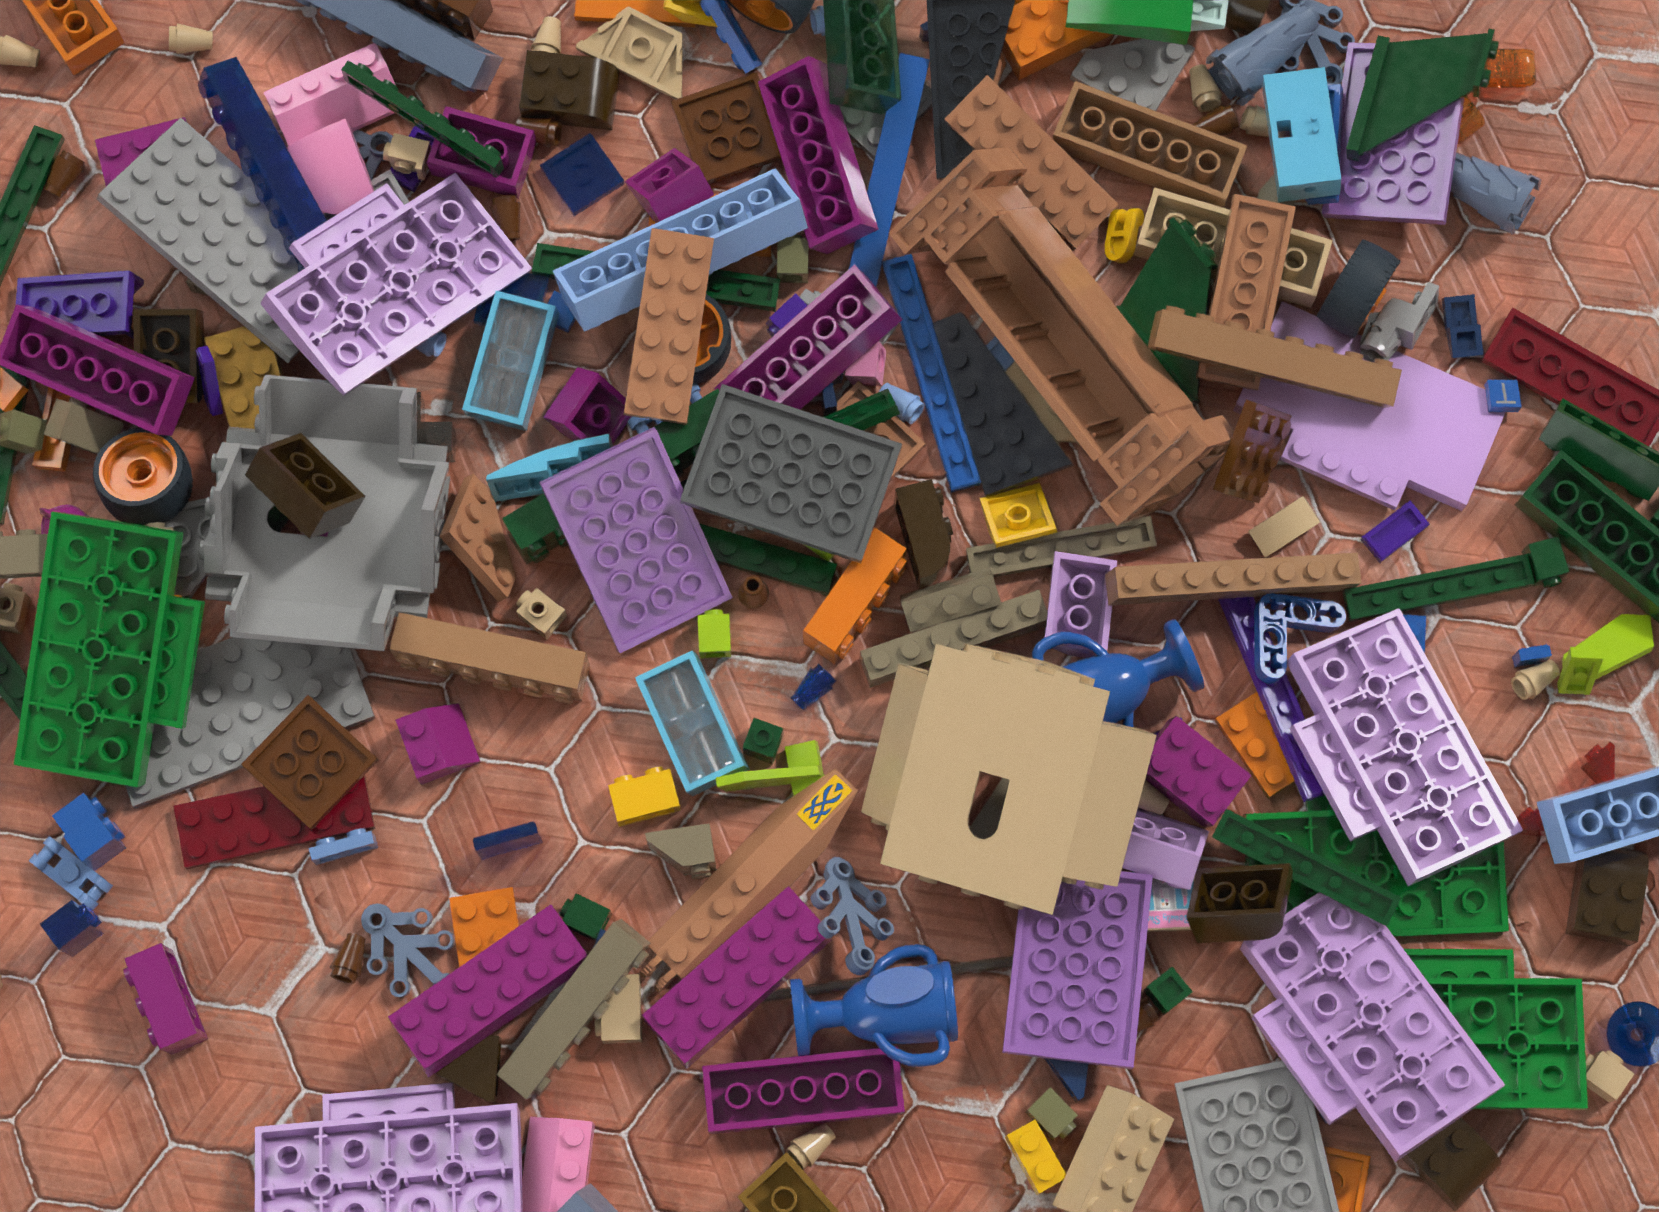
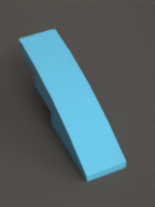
M609 434L573 441L515 461L487 475L486 481L495 502L543 494L544 492L539 482L613 447Z

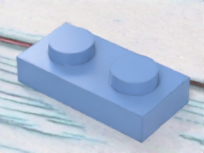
M360 828L348 832L347 837L335 841L334 837H328L315 842V847L309 848L311 860L316 865L378 848L372 831L366 832L365 828Z

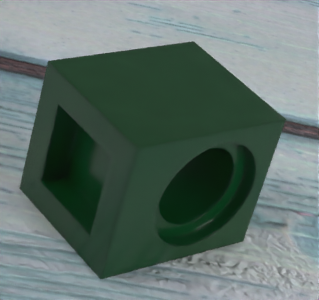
M1559 537L1528 544L1522 550V555L1528 554L1535 582L1533 587L1542 584L1544 588L1557 586L1562 583L1561 579L1570 572Z
M753 718L743 745V754L773 764L784 736V728Z
M576 893L573 900L568 898L565 901L560 916L564 917L563 921L569 929L596 941L600 929L605 930L612 912L610 909Z
M1173 967L1169 968L1143 990L1163 1016L1193 992Z

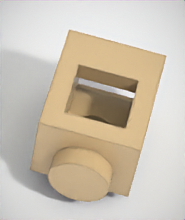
M394 133L391 143L387 142L384 147L383 160L389 161L390 165L398 172L410 174L411 171L417 172L418 179L425 180L428 170L427 160L431 151L430 142Z
M4 583L3 588H0V630L22 634L31 598L25 592H22L23 587L19 585ZM10 600V607L3 610L4 601Z
M537 587L532 593L529 590L525 591L516 603L519 607L516 611L518 617L546 640L567 617L565 609L556 604ZM536 605H543L544 610L542 613L535 614L533 612V608Z

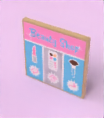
M1195 877L1190 890L1185 888L1176 889L1170 887L1164 881L1152 879L1147 932L1191 930L1186 916Z

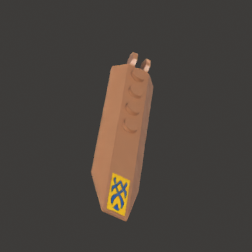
M833 769L779 805L648 940L651 943L649 947L657 956L642 969L640 975L644 979L651 976L664 961L671 970L656 982L654 989L658 993L667 987L677 975L681 979L686 977L786 887H790L826 850L858 790L842 774Z

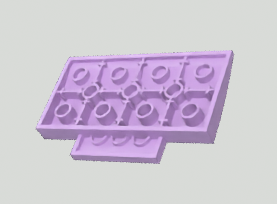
M454 173L405 205L389 185L385 184L294 241L289 249L305 269L267 292L260 304L300 352L344 396L493 297L495 291H502L529 273L532 267L459 176Z
M1285 302L1281 303L1271 326V331L1275 333V338L1285 340L1286 336L1300 338L1304 340V345L1314 348L1316 344L1334 347V353L1345 355V351L1361 352V335L1357 334L1355 338L1349 337L1331 328L1315 315ZM1395 351L1389 361L1393 362V368L1402 370L1393 407L1382 408L1262 377L1259 390L1243 388L1233 410L1234 412L1241 414L1247 399L1292 415L1290 420L1291 429L1288 434L1290 438L1280 458L1281 461L1393 510L1397 508L1405 487H1408L1462 511L1469 501L1505 412H1488L1485 389L1398 351Z
M1399 608L1295 652L1287 660L1291 673L1314 713V716L1298 722L1290 728L1294 739L1350 842L1378 830L1408 886L1464 861L1523 831Z
M1319 892L1286 913L1283 927L1274 937L1264 940L1243 941L1240 947L1241 952L1277 999L1255 1013L1252 1020L1329 1125L1356 1108L1395 1162L1505 1086L1504 1082L1385 925Z
M453 1083L322 1094L323 1121L255 1127V1212H523L521 1122L517 1103L455 1109Z

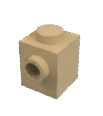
M1607 1050L1606 1053L1599 1051L1594 1053V1055L1589 1053L1586 1056L1587 1087L1607 1102H1613L1619 1098L1634 1073L1623 1066L1624 1061L1611 1051Z

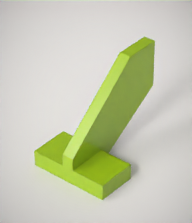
M1621 614L1577 646L1570 647L1569 651L1562 658L1563 668L1557 682L1558 693L1590 695L1596 679L1652 652L1654 642L1650 615Z
M812 740L785 746L788 768L743 771L716 777L717 787L729 792L791 784L794 796L824 776L818 741Z

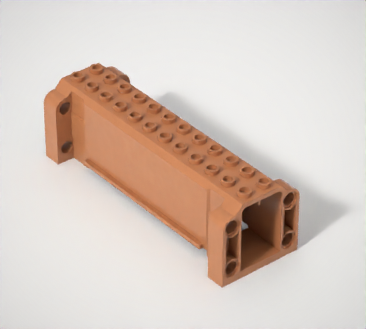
M1010 147L973 150L889 234L904 254L934 250L941 261L948 265L949 268L945 271L1093 462L1098 460L1117 484L1118 488L1100 503L1113 522L1119 526L1148 516L1183 492L1226 454L1234 429L1223 415L1203 420L1196 412L1192 402L1151 350L1147 349V345L1036 206H1033L1017 184L1027 172V168Z

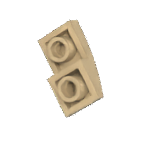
M1302 496L1248 532L1266 558L1320 523V520L1305 497Z

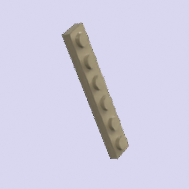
M1146 516L1119 526L1112 522L1060 531L996 548L994 543L966 548V556L970 573L990 567L993 577L1053 567L1055 551L1105 558L1156 549L1157 544L1151 516Z

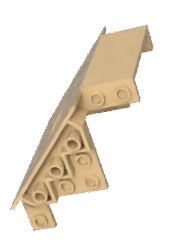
M936 644L929 670L898 664L861 812L872 817V823L886 826L885 829L888 830L880 864L919 875L918 879L927 883L937 884V881L960 887L961 892L967 895L980 897V894L1004 900V905L1022 910L1024 906L1053 915L1061 882L1076 885L1077 880L1085 881L1084 885L1103 890L1104 885L1118 886L1157 735L1139 728L1103 721L1110 691L1093 687L1094 678L1047 661L965 644L964 650H958ZM980 771L1010 780L998 828L995 834L987 839L974 836L968 826L969 814Z

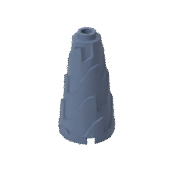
M1297 5L1272 22L1264 24L1248 35L1240 37L1222 49H1216L1206 58V65L1214 63V66L1208 71L1220 90L1230 100L1237 95L1240 99L1235 104L1244 106L1255 98L1254 95L1263 87V75L1275 74L1294 52L1315 34L1314 31L1318 28V21L1320 20L1318 12L1311 5L1307 7Z
M1456 152L1450 192L1454 194V197L1478 210L1477 213L1500 226L1501 230L1513 235L1515 234V229L1518 230L1536 198L1530 195L1533 189L1539 191L1542 180L1532 174L1527 175L1501 164L1497 166L1474 156L1470 158Z

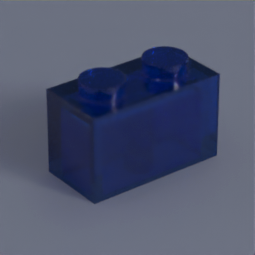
M70 900L40 923V926L58 950L71 957H74L104 934L98 926L102 923V920L91 907L88 908L85 903L79 905L73 900Z

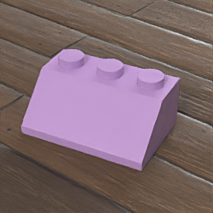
M1054 552L1044 638L1058 632L1077 633L1088 636L1107 651L1112 606H1108L1105 574L1114 567H1117V560ZM1062 644L1053 648L1070 656L1083 658L1097 656L1090 649L1080 645Z
M1138 808L1122 868L1135 873L1153 875L1154 879L1164 881L1170 887L1176 889L1185 888L1190 890L1209 831Z

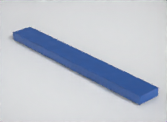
M904 53L899 55L867 190L879 230L855 241L849 266L850 269L855 264L876 288L930 59Z
M912 254L882 261L883 271L895 310L903 319L899 324L922 400L925 404L950 492L953 493L981 485L979 473Z

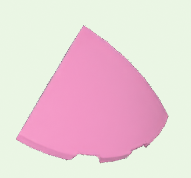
M346 118L307 135L266 162L274 179L286 194H290L304 208L320 215H324V213L337 215L374 192L366 165Z

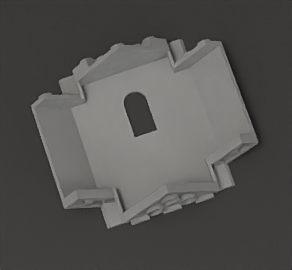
M265 375L261 385L256 386L254 392V404L259 405V414L255 418V429L229 427L226 442H222L218 453L212 455L211 472L216 473V487L212 486L210 497H207L205 503V515L210 516V531L206 540H201L199 547V559L204 560V572L208 576L205 599L231 602V605H226L224 615L225 624L230 626V637L384 651L394 619L398 617V613L427 618L430 593H434V589H437L440 563L436 562L439 561L440 549L443 544V540L439 536L445 524V519L441 518H444L450 486V476H447L449 462H446L448 446L417 444V388L362 383L343 396L328 380ZM302 433L366 496L351 522L329 531L328 537L316 536L311 539L306 535L274 531L268 524V514L275 505L245 476L260 447Z

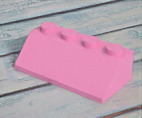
M370 44L264 92L288 146L313 132L345 118L352 132L394 114V112L347 83L341 71L348 60L355 65L362 63L380 81L386 79L396 85L377 44Z
M530 1117L522 1177L523 1212H557L577 1191L588 1185L595 1128L593 1122L563 1118Z

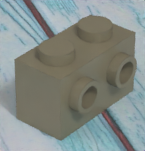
M70 397L69 402L56 399L44 435L98 454L105 443L121 433L124 423L112 419V414L98 408L95 411L87 409V403Z

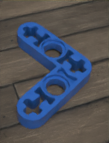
M1275 593L1264 595L1257 602L1254 609V655L1257 677L1264 683L1272 684L1279 681L1287 670V628L1333 633L1346 620L1344 608L1339 603L1328 600ZM1267 604L1271 605L1272 610H1276L1273 615L1270 614L1269 609L1264 608ZM1299 606L1305 609L1307 619L1300 620L1295 617L1293 607ZM1327 612H1330L1332 618H1336L1333 623L1330 622L1329 617L1324 616ZM1264 632L1274 633L1278 639V644L1269 645L1266 643L1263 637ZM1270 654H1275L1271 658L1272 668L1277 669L1274 673H1271L1269 667H1265V665L1270 661Z

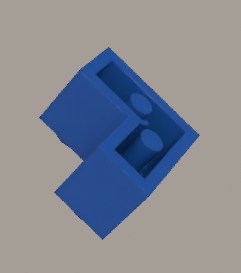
M82 793L53 814L52 817L65 833L63 837L81 862L96 871L126 849V846L121 841L125 838V835L115 822H112L108 816L106 818L103 816L107 810L96 796L91 799L85 793Z

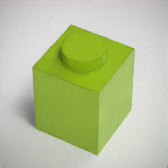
M706 610L704 615H698L700 659L731 657L729 614H723L722 610Z

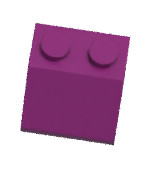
M673 148L625 181L627 187L656 223L699 204L714 195L699 165L676 148Z
M577 367L543 418L572 441L609 434L613 444L632 416L623 415L626 398L599 373Z
M459 703L425 708L395 720L416 778L421 785L481 763Z

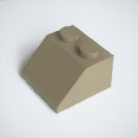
M709 823L645 833L649 849L682 874L691 875L692 879H702L710 877V872L717 870Z

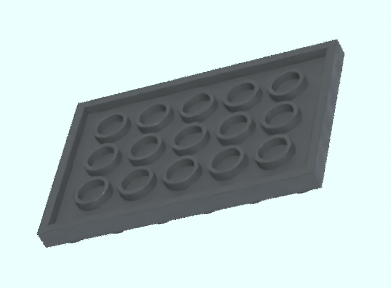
M722 384L680 498V503L861 564L897 463L902 443Z

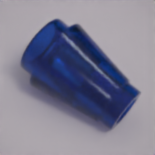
M818 663L814 669L810 667L791 696V699L801 709L805 710L808 706H811L833 690L832 685L837 680Z

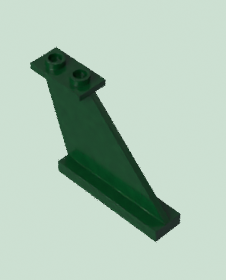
M1489 28L1488 33L1399 42H1390L1389 37L1378 35L1347 143V159L1359 162L1362 155L1472 92L1473 97L1479 98L1481 88H1487L1490 81L1491 70L1487 69L1489 59L1495 60L1499 47V42L1495 41V29Z
M1172 217L1169 220L1170 225L1120 306H1116L1147 347L1155 313L1162 309L1166 310V306L1184 309V315L1195 318L1197 313L1207 315L1211 269L1215 270L1218 267V264L1214 261L1216 254L1207 243L1204 242L1201 245L1194 236L1197 230L1186 218L1183 221L1176 217ZM1151 350L1192 402L1193 407L1201 402L1198 399L1200 379L1196 378L1199 361Z

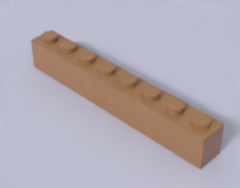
M1166 306V310L1162 309L1155 313L1147 349L1382 408L1394 406L1402 370L1393 368V362L1375 359L1374 362L1363 360L1364 355L1360 353L1345 351V355L1334 353V347L1324 344H1316L1315 348L1306 346L1303 339L1286 336L1285 340L1274 337L1275 333L1272 331L1256 329V332L1244 330L1245 325L1232 321H1226V325L1215 323V317L1197 313L1196 318L1184 315L1185 310L1178 307Z
M1358 552L1114 567L1105 574L1108 606L1259 597L1269 593L1291 595L1340 592L1344 589L1354 588L1362 583Z

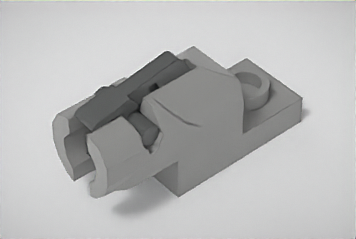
M1428 282L1423 292L1418 291L1412 304L1392 298L1384 305L1380 312L1370 313L1360 341V354L1364 355L1363 358L1370 362H1374L1375 359L1389 361L1390 357L1400 346L1412 350L1438 304L1439 286Z

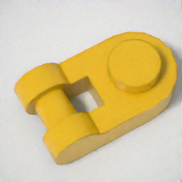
M1131 208L1127 212L1124 209H1114L1110 213L1105 240V254L1109 260L1122 264L1133 256L1138 229L1144 223V213L1140 208Z

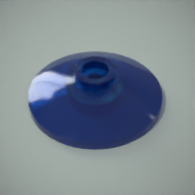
M1640 1001L1624 1004L1613 1012L1608 1021L1606 1036L1609 1047L1624 1063L1644 1067L1659 1061V1009L1652 1004ZM1633 1029L1641 1033L1639 1041L1632 1039L1631 1032Z

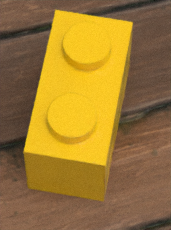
M662 766L648 769L645 771L644 776L633 778L632 775L617 777L614 779V784L608 785L619 827L681 811L671 770H664Z
M1036 1119L1006 1135L1005 1139L1036 1195L1064 1180L1066 1173Z

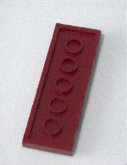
M1512 307L1481 362L1512 380H1517L1519 384L1556 405L1563 398L1643 444L1650 446L1659 431V390Z
M365 775L313 830L307 827L264 786L173 806L184 868L186 869L315 842L328 837L347 835L348 832L360 828H365V830L375 829Z

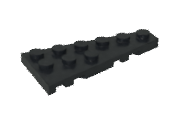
M926 0L937 180H943L973 151L944 119L987 75L994 81L1016 0Z
M959 312L934 322L933 326L985 495L998 494L1074 466V463L1064 453L1055 437L1045 427L1014 381L1004 371L998 359L994 357L985 345L984 340L965 314Z

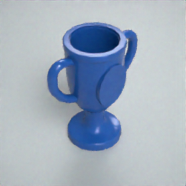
M1175 619L1167 621L1163 626L1166 638L1164 648L1158 653L1142 660L1127 654L1108 653L1100 644L1088 636L1072 632H1058L1041 639L1032 651V658L1044 661V654L1047 650L1062 644L1080 645L1090 649L1097 656L1085 658L1062 667L1094 678L1093 687L1110 691L1103 721L1118 723L1123 720V725L1133 727L1134 711L1145 699L1152 683L1167 677L1177 676L1184 680L1192 692L1200 691L1205 687L1194 652L1182 628Z
M905 945L889 951L877 960L868 977L854 984L841 1000L822 1002L812 1000L807 995L801 979H790L798 1056L809 1055L811 1040L817 1031L824 1028L844 1026L858 1038L875 1042L880 1050L889 1058L912 1067L934 1066L943 1062L948 1057L950 1051L949 1042L958 1040L956 1002L950 962L943 961L938 964L937 955L934 950L926 945ZM922 957L927 961V965L915 967L901 966L885 970L896 961L905 958ZM938 1042L939 1044L936 1051L923 1054L908 1053L892 1045Z

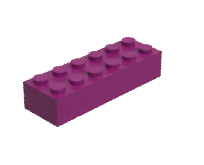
M807 56L758 81L790 187L801 202L808 226L807 229H804L809 248L829 254L879 230L827 64Z
M854 264L720 382L714 390L718 388L720 391L721 385L724 384L800 410L903 319L869 278Z
M16 304L0 345L1 366L157 435H173L195 378L31 306Z
M788 886L642 1014V1017L683 1066L688 1069L830 943L832 938H824L819 933L818 924L821 921Z
M550 904L389 1015L388 1018L397 1034L429 1078L567 982L588 954Z
M880 1048L702 1066L709 1134L904 1115L905 1113L900 1062L889 1058Z

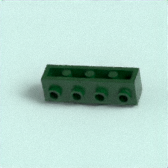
M1561 399L1544 426L1539 440L1543 441L1553 451L1562 450L1582 467H1589L1598 472L1604 480L1615 482L1626 488L1627 492L1632 496L1649 501L1659 487V452L1569 401Z

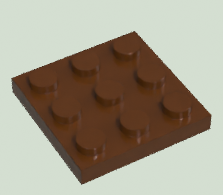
M757 72L671 101L672 109L691 159L699 165L708 184L782 159L758 84L760 79Z
M1246 399L1213 490L1259 503L1268 491V478L1271 470L1276 467L1279 461V449L1283 439L1290 432L1292 415Z
M307 695L241 765L307 827L313 830L379 760L312 697Z

